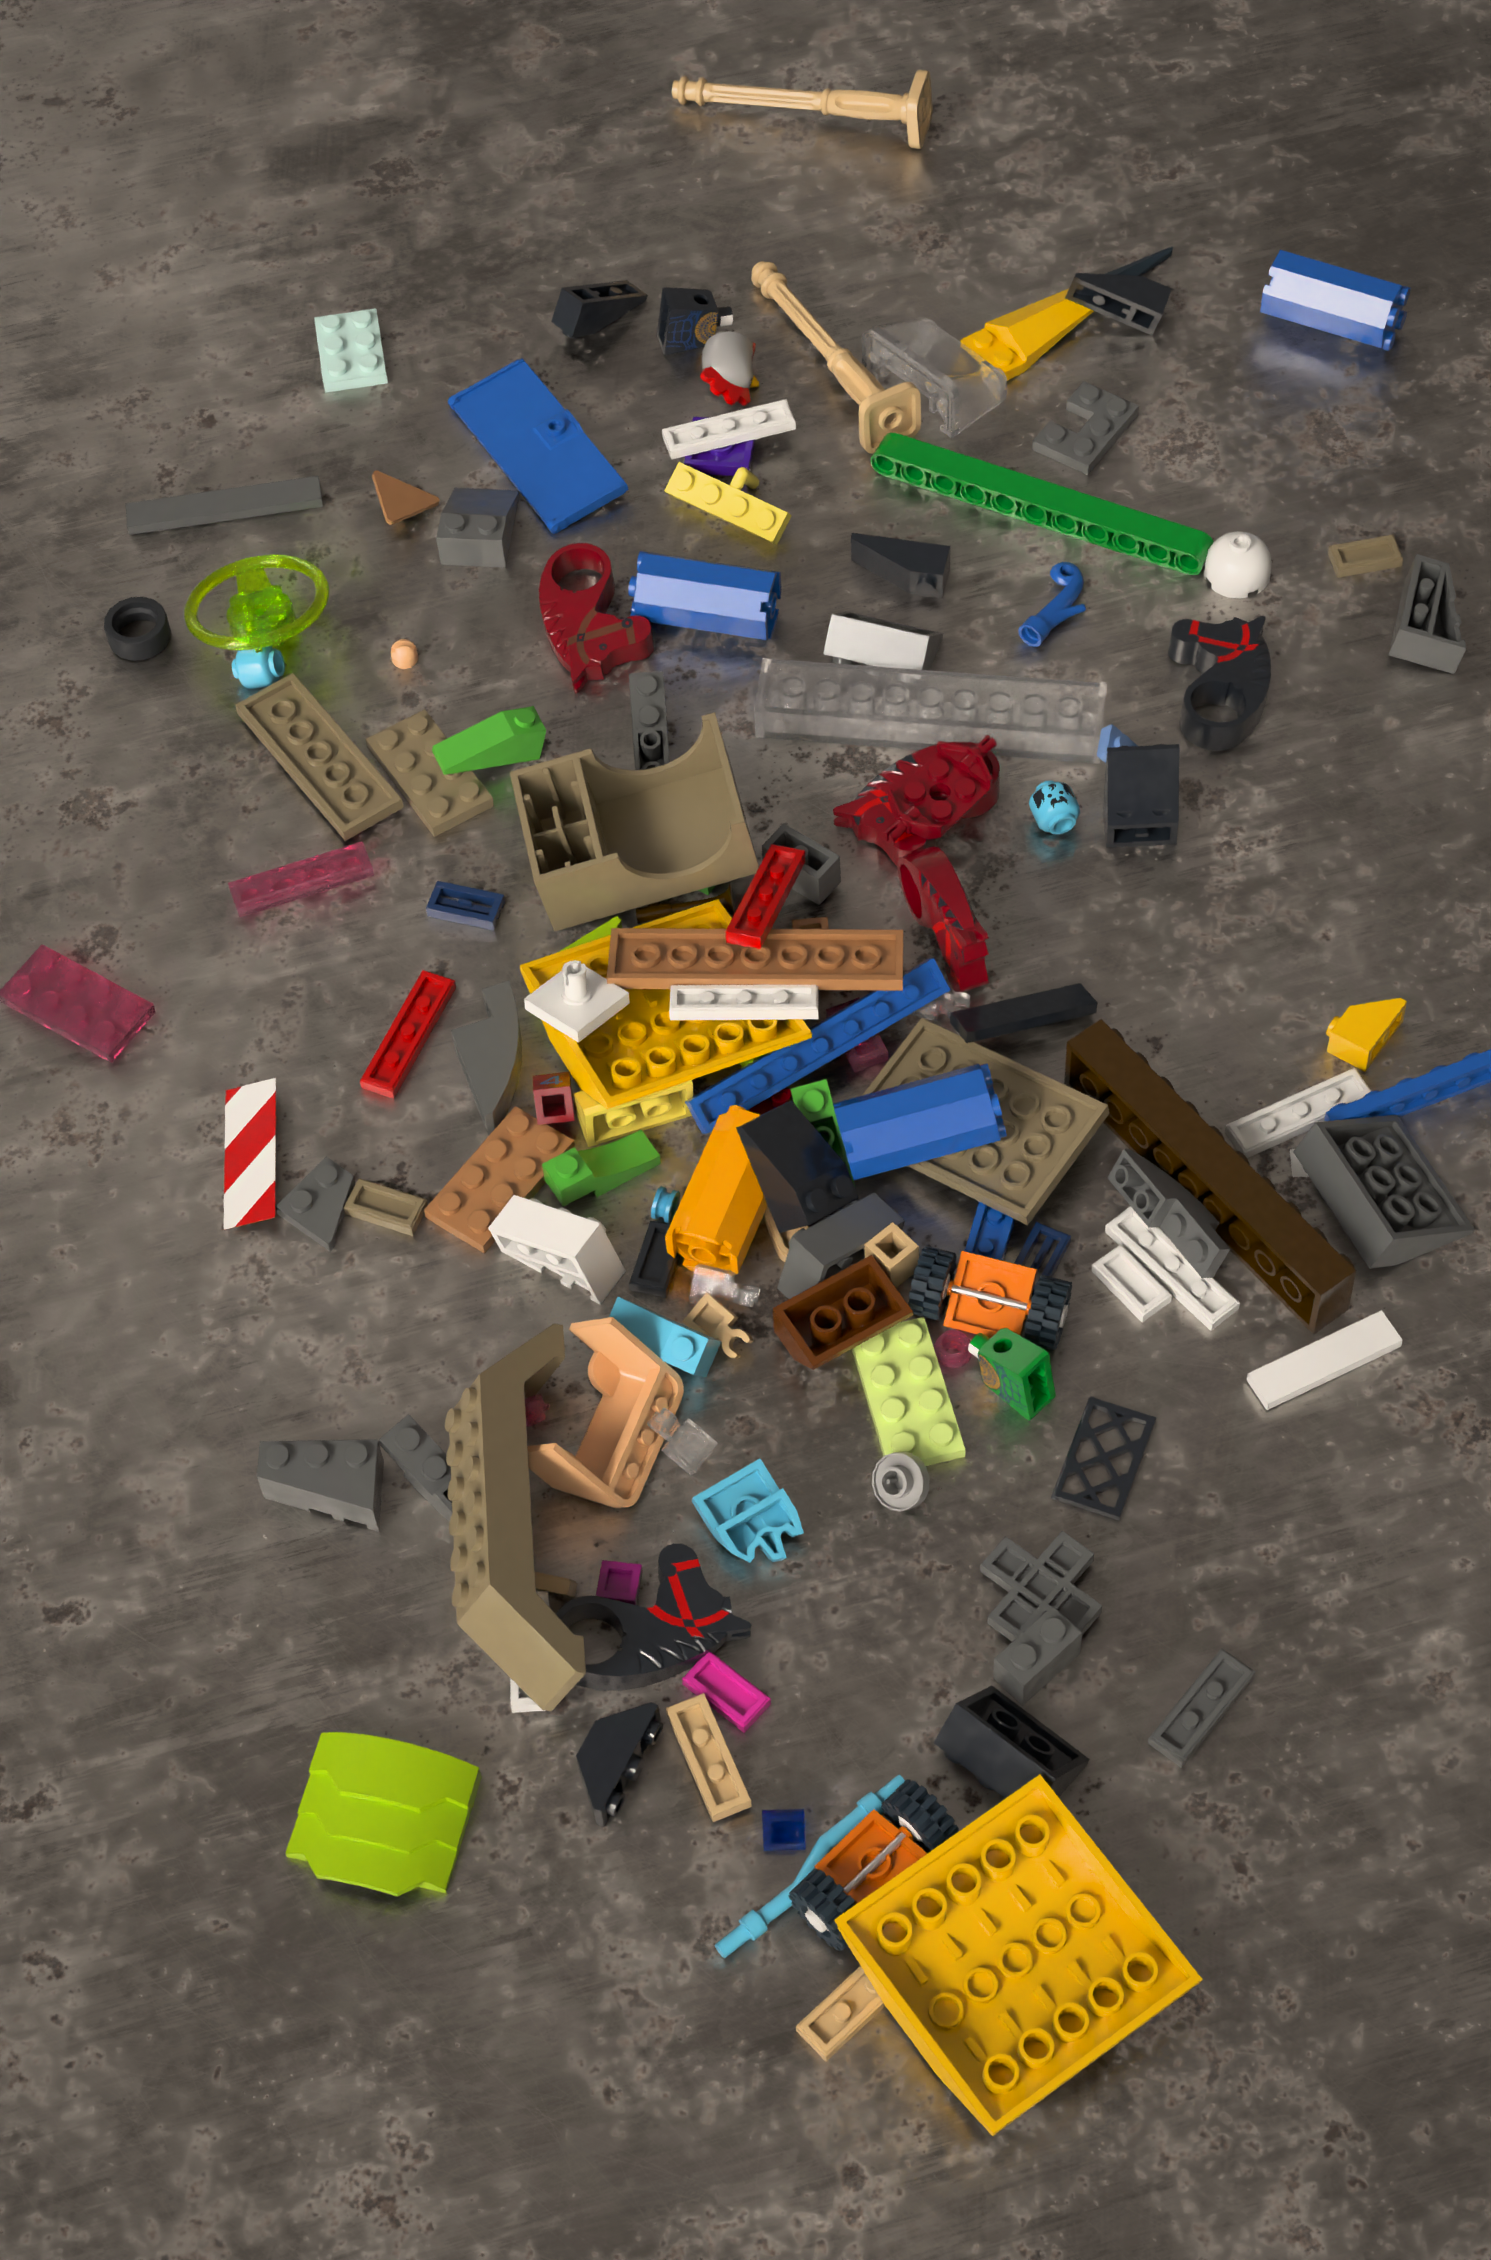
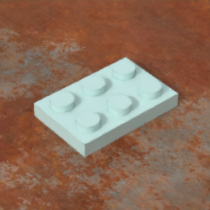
M376 308L314 317L325 393L388 383Z

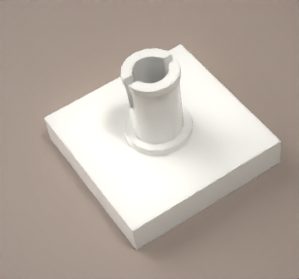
M577 960L565 963L562 971L524 998L525 1010L578 1043L630 1003L629 992L616 984H607L606 978Z

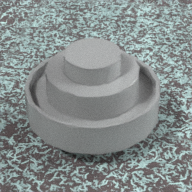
M900 1451L885 1455L877 1462L872 1473V1487L875 1496L882 1505L890 1510L905 1511L918 1507L925 1500L929 1491L930 1477L927 1467L919 1457L909 1452Z

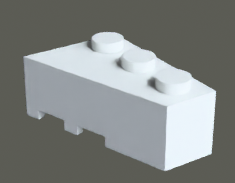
M513 1195L488 1227L501 1252L540 1273L546 1267L563 1277L560 1282L564 1286L571 1289L574 1284H577L590 1291L591 1300L600 1305L626 1272L605 1233L606 1228L595 1218L588 1217L586 1219L572 1214L565 1208L556 1209L544 1205L534 1198L528 1200Z

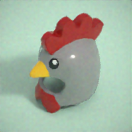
M732 331L717 333L705 343L702 353L703 371L700 374V378L710 385V390L714 395H722L729 405H734L736 402L743 406L748 405L751 401L749 388L759 387V381L754 376L752 367L756 343L751 342L746 336Z

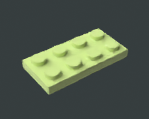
M924 1317L900 1322L852 1349L883 1456L900 1451L909 1452L919 1457L925 1466L965 1457V1446Z

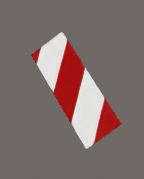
M276 1078L226 1090L224 1230L275 1218Z

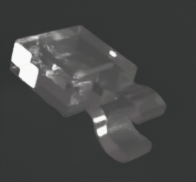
M697 1264L694 1270L688 1303L696 1305L707 1292L711 1293L726 1308L729 1307V1302L753 1307L754 1303H758L761 1288L747 1284H734L735 1272Z
M665 1407L660 1412L656 1411L647 1423L653 1431L668 1441L661 1451L690 1476L699 1470L718 1444L689 1418L679 1424L676 1416Z

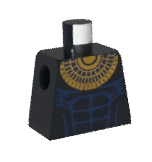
M670 287L662 289L657 337L664 355L703 348L707 340L715 335L716 327L731 326L733 324L732 308L730 306L717 307L712 292L707 289Z

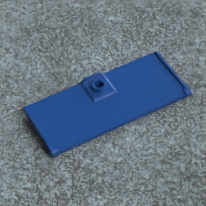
M523 358L512 362L448 399L449 406L477 438L552 534L562 531L572 523L629 490L627 483L583 432L579 422L568 409L565 410Z

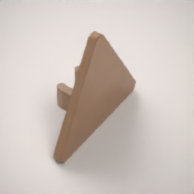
M376 470L372 474L386 523L390 525L439 504L440 499L437 496Z

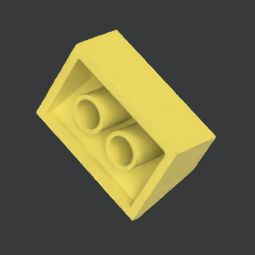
M692 1080L606 1109L583 1090L573 1093L575 1112L587 1146L591 1147L631 1135L641 1129L644 1131L692 1116L685 1101L693 1097Z

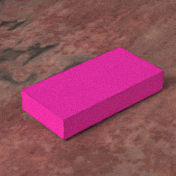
M712 1652L702 1657L682 1678V1683L696 1696L704 1693L709 1706L744 1734L771 1705L770 1697Z

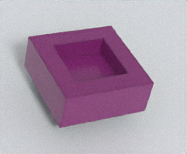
M602 1560L595 1596L637 1605L643 1573L642 1565Z

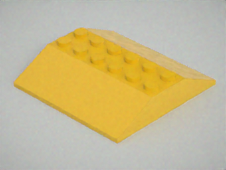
M719 899L632 928L727 929L732 918ZM611 935L521 964L520 971L530 994L562 971L565 963L573 960L581 961V964L584 963L586 967L607 979ZM624 989L629 992L630 1003L579 1043L542 1020L552 1045L579 1088L606 1109L812 1038V1032L803 1019L670 1020V989Z
M1040 1774L834 1919L838 1930L841 1932L884 2005L936 2075L992 2136L1202 1982L1200 1975Z

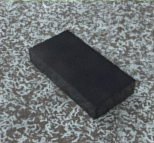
M650 1220L629 1282L631 1291L667 1298L681 1256L677 1252L675 1258L667 1253L665 1235L670 1224Z

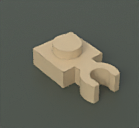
M706 1292L682 1321L687 1327L721 1341L724 1353L734 1359L741 1357L733 1348L735 1339L742 1338L748 1344L754 1341L748 1332L732 1328L738 1317L711 1293Z

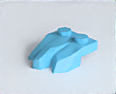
M761 1459L754 1461L699 1493L691 1500L713 1537L730 1553L749 1563L755 1557L756 1547H759L771 1562L783 1561L787 1557L781 1541V1534L786 1533L791 1537H795L804 1533L795 1506L783 1488L779 1489Z

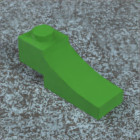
M641 1129L622 1139L596 1148L577 1151L573 1147L543 1163L542 1168L545 1182L564 1207L590 1192H593L596 1197L605 1194L661 1164V1158Z

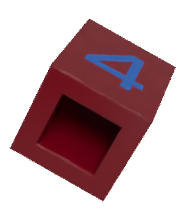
M570 1072L533 1075V1094L537 1124L575 1121Z

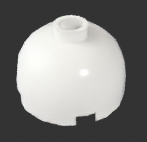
M1243 531L1226 533L1216 539L1208 549L1204 577L1211 582V588L1218 594L1229 598H1247L1248 593L1256 590L1260 593L1270 582L1271 554L1266 544L1254 534Z

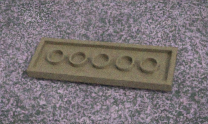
M294 673L235 705L237 714L345 841L404 808L402 798Z

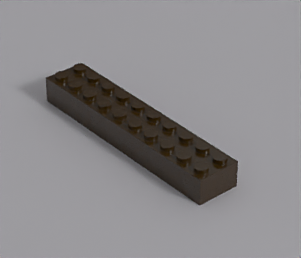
M1100 1019L1067 1041L1064 1084L1108 1105L1109 1115L1103 1123L1130 1150L1144 1157L1175 1179L1219 1221L1215 1231L1228 1245L1230 1251L1313 1335L1348 1311L1356 1275L1352 1261L1345 1254H1339L1328 1243L1325 1234L1319 1228H1313L1302 1217L1300 1210L1294 1203L1287 1202L1276 1192L1273 1183L1267 1177L1260 1176L1250 1166L1246 1156L1240 1151H1235L1225 1141L1218 1128L1206 1123L1200 1117L1196 1107L1191 1102L1184 1101L1175 1092L1171 1082L1164 1076L1160 1077L1150 1067L1143 1054L1131 1049L1117 1029H1111Z

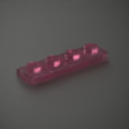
M362 841L229 882L228 886L240 918L372 877L374 872Z

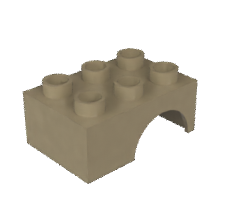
M715 712L701 716L702 730L700 736L686 753L672 762L659 767L644 770L615 768L602 762L594 754L592 748L510 772L534 883L554 932L756 874L759 868L757 857Z

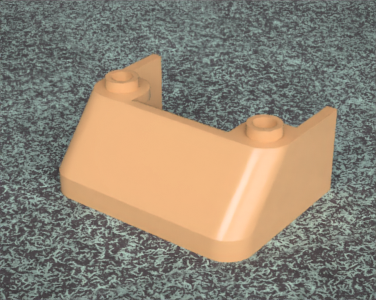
M614 1317L571 1323L569 1330L594 1351L588 1365V1376L591 1384L603 1395L576 1456L564 1450L557 1443L527 1446L528 1466L532 1472L556 1490L613 1508L631 1507L640 1497L682 1400L684 1392L683 1382L675 1370L662 1361L659 1356Z

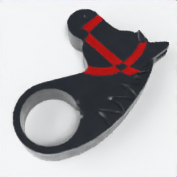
M1260 616L1250 622L1234 617L1233 620L1219 624L1205 623L1192 619H1182L1174 623L1168 648L1169 657L1180 664H1193L1202 673L1185 691L1179 720L1181 732L1192 744L1212 751L1228 750L1244 741L1259 723L1265 707L1271 679L1270 653L1262 637L1266 620L1265 616ZM1208 704L1223 707L1227 705L1237 712L1238 718L1228 722H1214L1203 718L1194 709Z
M682 1543L668 1545L659 1554L658 1579L660 1586L657 1592L656 1604L653 1607L645 1608L599 1596H582L565 1603L556 1612V1615L567 1627L581 1620L596 1619L608 1623L619 1633L622 1640L620 1648L623 1649L621 1651L617 1650L612 1657L601 1663L585 1664L586 1674L576 1684L577 1686L599 1691H623L641 1688L669 1679L692 1668L707 1653L716 1652L724 1642L749 1638L751 1636L752 1624L732 1614L730 1596L723 1597L719 1591L709 1586L702 1573L697 1554L692 1548Z

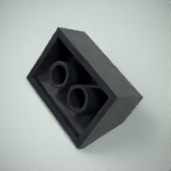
M990 1686L956 1703L934 1741V1744L944 1751L945 1756L950 1761L963 1765L977 1776V1780L981 1785L990 1790L997 1791L1004 1798L1010 1796L1039 1774L1056 1795L1060 1797L1090 1760L994 1686Z

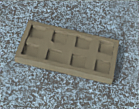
M424 709L365 740L369 751L435 837L494 807L493 797L473 771L443 774L432 752L433 745L447 739V737Z

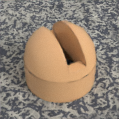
M400 639L392 645L391 659L397 668L408 669L418 662L417 648L412 641Z

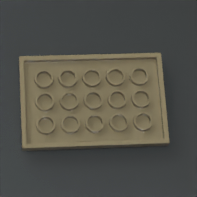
M921 1018L863 1095L976 1064H988L993 1081V1089L1000 1103L1007 1136L1000 1138L1001 1140L908 1165V1167L1028 1225L1109 1115L1108 1105L975 1042L966 1043L960 1035Z

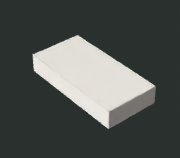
M1122 1244L1092 1264V1273L1142 1323L1171 1302L1172 1295Z

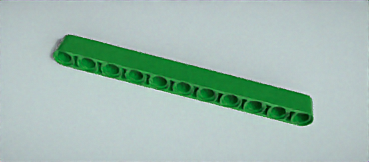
M887 433L870 460L873 469L883 476L1188 575H1197L1201 572L1206 562L1208 549L1214 543L1213 539L1203 531L898 433Z

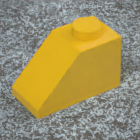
M1402 998L1349 1006L1341 1017L1335 1016L1326 1031V1035L1329 1036L1327 1052L1366 1072L1403 1023L1407 1001Z

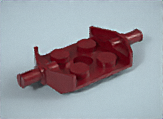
M986 735L975 747L971 748L969 746L938 741L937 752L893 793L890 787L887 789L888 802L896 821L882 833L883 838L887 842L889 840L890 844H894L905 832L907 834L912 832L927 840L941 838L992 790V777L984 762V757L997 746L993 737L990 739V735ZM936 792H945L949 795L946 800L936 801L931 798Z

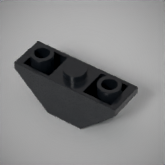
M650 1702L595 1720L576 1755L579 1772L597 1825L605 1827L610 1816L616 1817L625 1801L626 1795L623 1792L630 1780L635 1781L642 1771L645 1761L643 1755L648 1745L654 1746L660 1738L663 1723L660 1718L659 1705Z

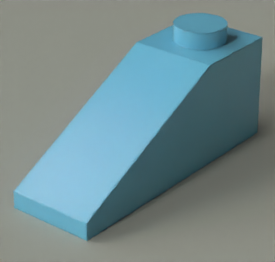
M617 1297L609 1316L614 1317L659 1356L662 1361L693 1375L707 1377L721 1344V1341L621 1297Z

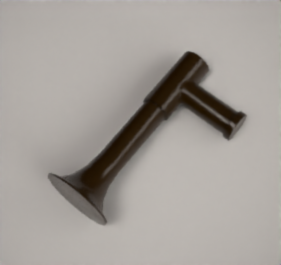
M729 883V887L724 893L708 899L661 905L660 902L648 904L647 907L636 908L637 923H648L719 899L726 911L734 916L736 908L731 883Z

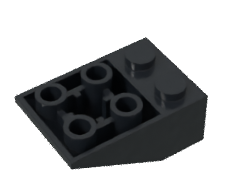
M1179 744L1107 748L1102 814L1106 848L1177 844L1179 825Z

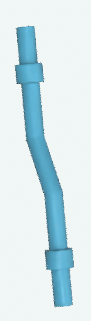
M897 1775L876 1793H867L857 1801V1808L822 1834L794 1882L758 1911L751 1910L739 1919L740 1925L715 1944L719 1954L725 1959L750 1938L755 1941L768 1930L767 1925L792 1906V1901L788 1896L789 1892L815 1869L814 1866L873 1809L882 1815L885 1812L882 1810V1803L905 1781L901 1775Z

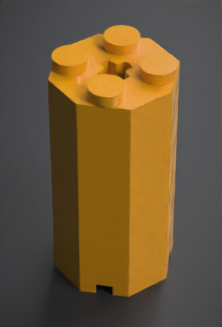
M732 1105L727 1113L719 1115L665 1235L668 1254L675 1258L678 1252L685 1258L682 1265L688 1270L716 1279L724 1278L729 1270H731V1275L739 1273L768 1206L736 1127L760 1115L749 1112L741 1106Z

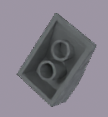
M454 488L441 512L436 536L441 565L506 568L520 496L519 491Z

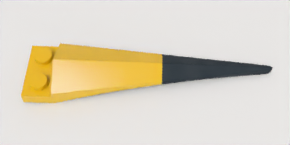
M1173 247L1166 248L1105 274L1142 276L1172 255ZM1068 289L986 322L985 328L960 340L959 350L999 384H1002L1024 373L1060 339L1094 311L1065 299Z

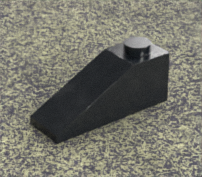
M1076 273L1065 299L1153 335L1163 315L1172 288L1144 276Z
M628 280L563 287L551 322L562 329V333L570 338L593 335L644 303L648 295Z
M852 533L851 560L909 594L943 598L950 572V546Z

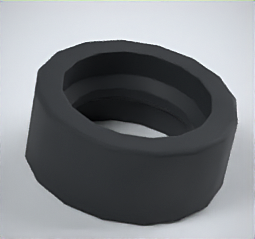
M147 597L124 599L111 607L104 618V630L112 651L121 658L135 661L154 657L164 650L170 641L171 629L167 614L163 606L154 599ZM137 620H148L156 623L151 631L139 637H126L119 634L124 626Z

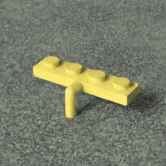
M678 462L664 490L668 495L775 545L778 544L791 518L788 512L741 491L744 484L750 489H755L759 485V479L745 467L737 469L730 485Z

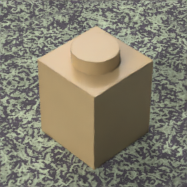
M892 1222L864 1244L865 1258L872 1255L896 1288L914 1274L915 1268L918 1265L919 1246L895 1223Z

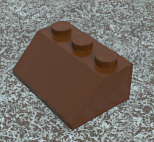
M872 1255L772 1308L774 1332L792 1358L812 1370L913 1316L912 1309Z

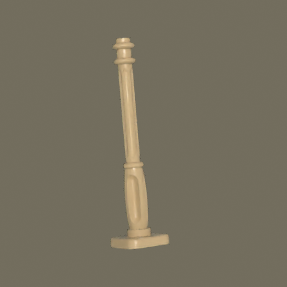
M918 70L916 72L909 93H904L903 96L872 91L831 90L829 88L819 92L708 83L704 77L699 78L698 82L689 81L687 76H682L680 80H674L672 86L673 99H678L681 105L686 104L688 100L696 101L699 106L705 105L706 102L815 110L821 111L825 116L831 114L871 120H901L902 124H907L909 147L916 149L923 147L933 111L931 76L928 70Z
M758 262L752 269L751 280L753 285L761 288V293L765 298L774 299L825 357L828 369L834 373L845 391L860 405L858 412L861 446L868 453L873 454L887 433L893 432L910 438L914 437L921 428V395L919 389L912 382H903L885 390L876 377L852 355L851 351L847 348H841L790 291L787 287L786 276L778 272L777 266L772 262Z

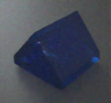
M804 1809L762 1810L764 1851L806 1850Z

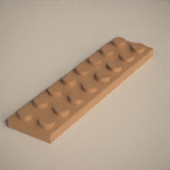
M611 928L607 984H616L622 989L664 990L670 989L671 985H817L818 990L903 991V930L771 929L762 948L757 949L726 943V929Z

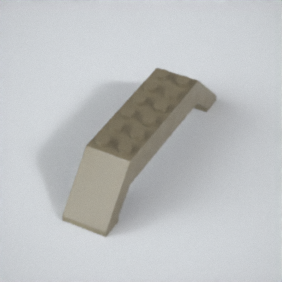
M555 1323L481 1372L471 1386L465 1388L461 1399L454 1408L449 1409L445 1419V1430L449 1432L450 1440L446 1462L448 1466H451L448 1499L452 1501L453 1513L449 1523V1533L454 1538V1550L450 1561L451 1569L455 1571L452 1604L456 1607L457 1624L542 1710L552 1711L586 1674L584 1636L574 1635L536 1593L525 1397L534 1398L565 1359L563 1325Z

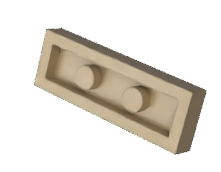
M700 1694L666 1708L667 1717L712 1821H718L752 1807L751 1799L705 1694Z

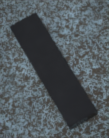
M1081 983L954 1011L950 1015V1024L966 1043L1092 1015L1097 1012L1098 1002Z

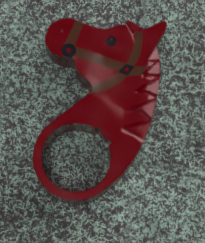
M587 543L570 544L553 553L543 570L539 586L540 609L547 638L559 662L571 672L575 693L580 692L588 680H604V675L609 673L613 667L627 662L643 660L654 651L652 629L647 618L630 616L620 620L614 615L606 614L615 593L611 562L608 555L601 548ZM580 569L594 570L602 575L595 585L576 591V593L567 589L562 591L558 585L565 575Z

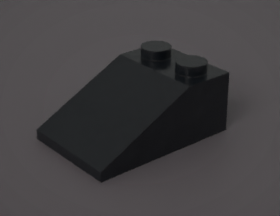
M792 1101L786 1102L736 1127L779 1233L808 1226L859 1199L843 1160Z

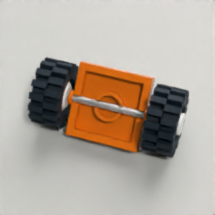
M925 1246L922 1249L918 1265L914 1271L915 1275L911 1283L912 1288L909 1292L910 1299L908 1305L912 1309L913 1314L939 1321L944 1314L945 1305L948 1303L943 1326L973 1334L983 1333L989 1338H992L1003 1328H1007L1022 1336L1026 1321L1025 1339L1040 1347L1052 1350L1057 1348L1069 1310L1072 1282L1041 1275L1036 1284L1034 1296H1032L1038 1269L961 1251L955 1275L956 1253Z
M910 1779L904 1781L882 1803L881 1807L885 1811L884 1815L887 1819L873 1809L814 1866L815 1869L789 1892L788 1896L792 1901L791 1904L795 1909L799 1910L797 1912L799 1916L808 1922V1927L811 1930L814 1929L818 1937L824 1938L829 1946H834L838 1951H842L848 1944L838 1930L834 1919L959 1831L958 1826L954 1824V1818L946 1813L947 1809L945 1806L940 1805L933 1794L929 1795L927 1789L922 1785L919 1787L918 1783L914 1780L910 1781Z

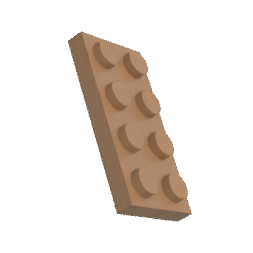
M515 1106L424 1209L425 1218L485 1254L495 1242L488 1227L513 1195L528 1200L533 1198L546 1183L542 1164L575 1147L574 1140L547 1124L538 1125L537 1118Z

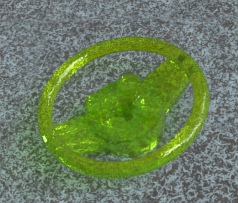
M288 555L249 557L223 566L199 582L186 601L184 620L193 636L207 645L225 650L254 649L258 653L262 652L264 647L272 646L274 649L284 645L286 640L298 635L312 625L327 605L329 584L323 572L314 564L304 559ZM264 568L295 570L305 574L314 582L316 587L314 601L300 617L296 619L292 602L288 595L282 592L281 587L270 584ZM236 576L238 594L233 595L229 599L230 607L227 610L226 617L232 637L216 634L207 630L199 622L197 615L199 605L213 588L225 580Z

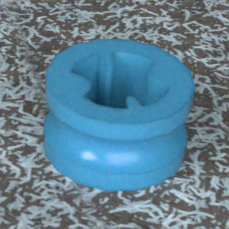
M660 1186L652 1203L651 1218L658 1220L660 1217H663L664 1222L671 1224L680 1203V1192L673 1190L672 1193H668L666 1187Z

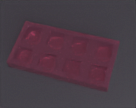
M43 944L0 990L1 1003L110 1063L114 1061L156 1013L151 1002Z

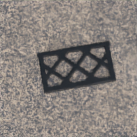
M1090 1396L1051 1498L1120 1520L1156 1423V1417ZM1093 1409L1106 1412L1111 1419L1110 1422L1093 1429L1089 1424ZM1132 1421L1145 1425L1141 1438L1134 1441L1130 1440L1123 1425ZM1116 1428L1125 1445L1105 1452L1096 1436ZM1090 1439L1098 1456L1078 1463L1075 1456L1080 1443ZM1129 1452L1133 1459L1128 1473L1118 1476L1110 1459ZM1103 1463L1111 1480L1092 1487L1083 1471ZM1077 1474L1085 1491L1075 1495L1062 1491L1067 1477ZM1116 1487L1120 1494L1115 1508L1101 1504L1097 1494Z

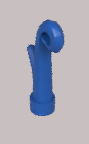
M1060 562L1051 568L1050 576L1054 582L1065 588L1035 616L1028 617L1019 627V636L1027 645L1038 647L1049 636L1050 631L1055 626L1086 610L1084 604L1072 606L1082 591L1084 584L1083 574L1075 564Z

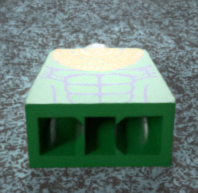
M1007 1328L1000 1329L991 1339L985 1334L979 1333L971 1340L968 1351L979 1360L984 1384L1027 1420L1030 1421L1056 1397L1049 1352Z

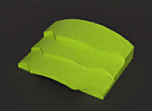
M345 1732L321 1733L309 1768L310 1776L297 1812L298 1817L285 1853L286 1857L307 1861L316 1878L357 1885L397 1897L415 1887L446 1893L482 1779L480 1768L453 1756L394 1739Z

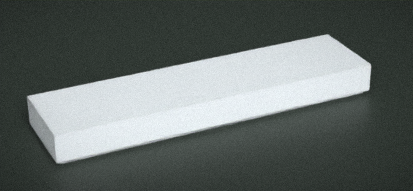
M784 399L662 429V436L672 460L795 430L796 421L787 400Z
M671 985L670 1020L818 1019V986Z
M1353 1068L1227 1124L1225 1133L1237 1151L1242 1152L1246 1158H1249L1309 1131L1315 1122L1324 1121L1326 1112L1340 1103L1348 1104L1359 1100L1371 1092V1089L1356 1068Z
M1131 1206L1106 1224L1105 1233L1118 1245L1122 1244L1167 1291L1210 1331L1239 1310L1240 1302L1214 1278H1201L1159 1227L1148 1228Z
M1381 1310L1248 1373L1247 1382L1265 1409L1269 1410L1400 1348L1403 1340Z

